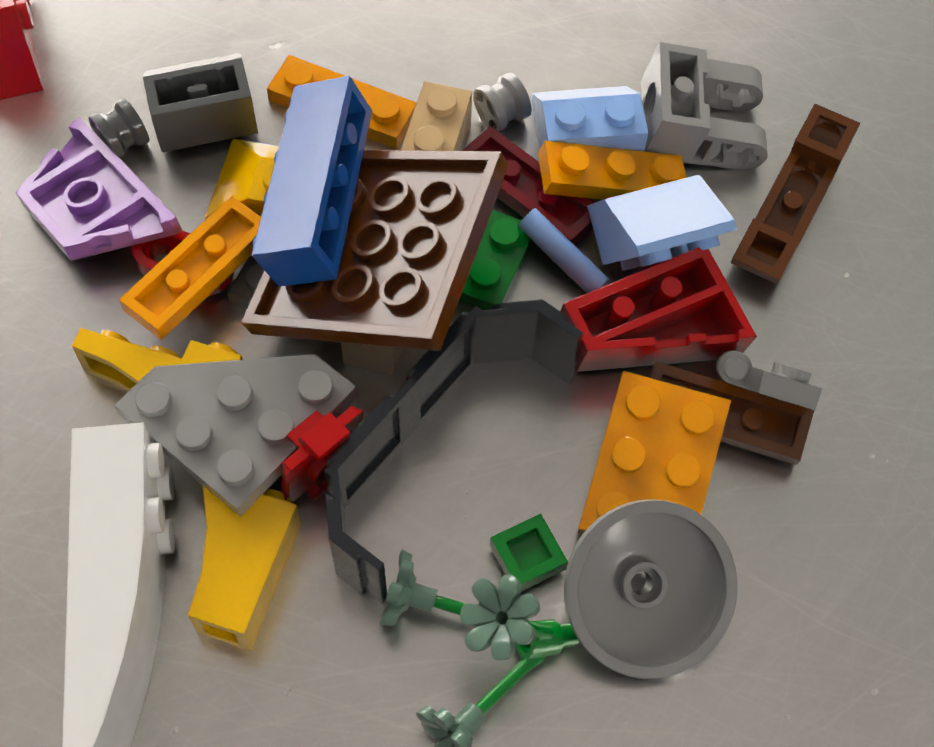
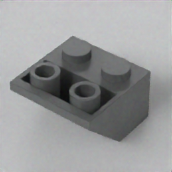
M239 53L144 71L143 81L150 116L162 153L258 133L252 97L243 60Z

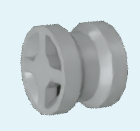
M507 73L499 77L497 84L492 87L483 85L476 88L473 92L476 111L486 128L491 126L496 131L501 132L507 127L509 121L513 119L522 121L531 115L532 107L527 90L513 73Z

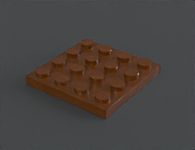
M364 150L337 279L278 287L264 270L241 323L254 335L441 351L509 166L502 152Z

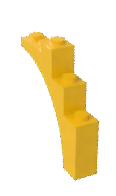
M80 328L72 344V348L85 372L119 385L127 391L134 387L155 366L243 360L242 355H239L234 349L222 343L212 342L206 345L190 340L183 357L180 358L178 354L166 347L154 345L151 348H146L130 343L124 336L109 330H104L100 334ZM203 486L207 525L203 565L188 617L197 633L252 650L302 527L298 507L291 498L285 500L283 493L267 489L239 517Z

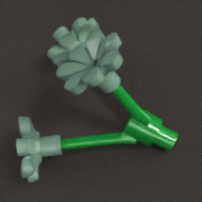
M401 550L398 561L399 571L396 583L392 582L386 596L387 607L381 615L379 625L396 626L399 616L407 611L408 606L429 612L435 607L460 615L462 623L475 626L465 637V644L471 651L480 652L491 646V655L495 660H508L514 656L516 646L521 656V661L481 698L476 705L470 702L455 717L443 707L435 711L430 706H425L416 712L417 718L421 721L422 727L429 736L439 739L434 747H471L472 734L486 721L484 714L529 671L545 660V656L558 655L563 648L577 646L579 640L574 634L570 623L559 624L554 619L528 620L540 612V604L532 594L527 593L520 596L521 582L515 576L504 575L499 582L498 589L486 578L477 580L472 586V593L479 603L478 605L466 604L438 596V589L415 583L417 578L413 573L414 563L411 562L412 554Z

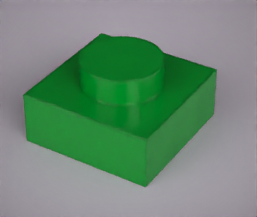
M541 513L490 537V547L505 575L515 576L521 582V591L567 568L568 560Z

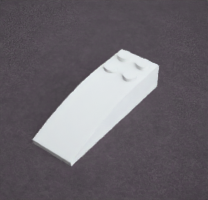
M144 422L72 428L62 747H131L148 691L161 624L166 574L165 554L174 553L175 534L172 519H165V500L174 499L173 471L171 466H164L161 443H153Z

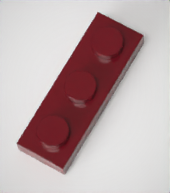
M491 126L462 150L502 152L509 166L497 198L521 216L525 217L536 208L575 246L593 229L587 206L595 202L589 198L544 194L539 161Z

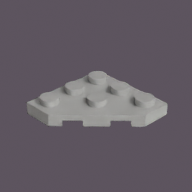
M309 354L155 366L114 404V407L118 414L129 424L144 422L153 443H161L163 453L241 517L282 475L283 461L298 450L286 437V434L316 410L323 416L331 412L337 418L358 397L354 384L318 356Z

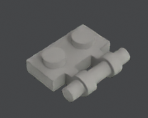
M732 350L724 352L716 362L718 375L729 384L816 410L822 388L808 384L812 373L775 362L771 372L754 368L746 354Z

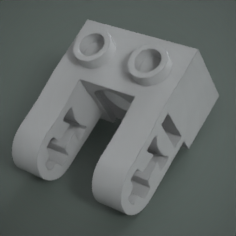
M659 42L641 78L642 105L648 129L644 152L682 156L683 163L736 170L753 169L763 164L767 159L768 153L766 132L762 127L750 123L710 117V108L742 112L758 106L763 99L762 75L760 71L748 65L707 59V51L705 49Z

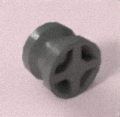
M121 99L114 103L113 110L106 114L95 113L88 117L92 130L119 158L124 156L125 149L133 145L141 147L150 141L142 120L126 99Z

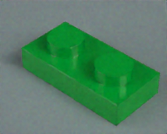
M492 210L460 296V303L471 307L477 306L481 310H490L496 304L506 303L533 244V241L518 227L522 220Z

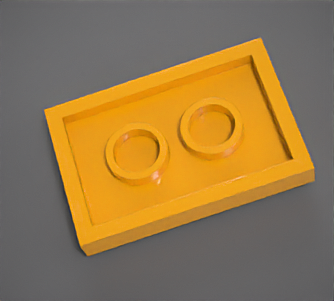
M623 371L578 532L584 533L592 523L608 511L620 505L638 500L656 499L670 501L702 514L731 400Z

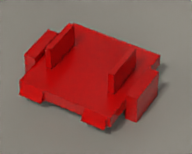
M352 405L337 418L331 412L323 416L316 410L286 434V437L298 450L283 461L281 493H283L285 500L291 498L292 501H295L306 492L316 501L325 493V490L328 491L324 473L326 464L332 454L353 433L359 423L363 421L364 410Z

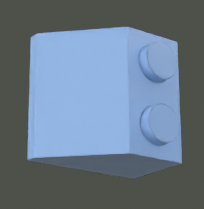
M627 86L532 93V105L539 148H541L544 141L645 151L648 129L641 95L637 91Z

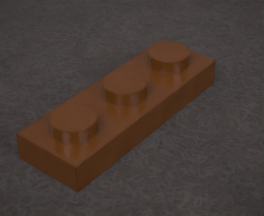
M655 361L650 378L731 400L721 442L797 465L800 462L814 410Z

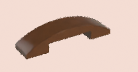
M818 104L813 105L794 141L788 158L756 218H753L733 255L732 264L778 285L812 222L860 126V122Z

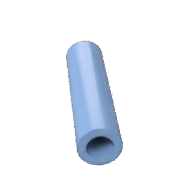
M536 208L530 211L519 223L518 227L586 293L599 289L608 282L609 278Z

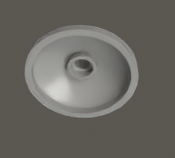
M647 499L629 502L599 517L589 526L575 545L568 561L564 578L565 610L572 630L579 642L595 659L606 667L635 678L653 679L672 676L693 667L703 660L718 645L726 633L737 602L738 581L736 566L729 546L723 536L710 521L698 512L665 500ZM639 572H644L646 576L644 586L640 590L633 591L631 588L633 576Z

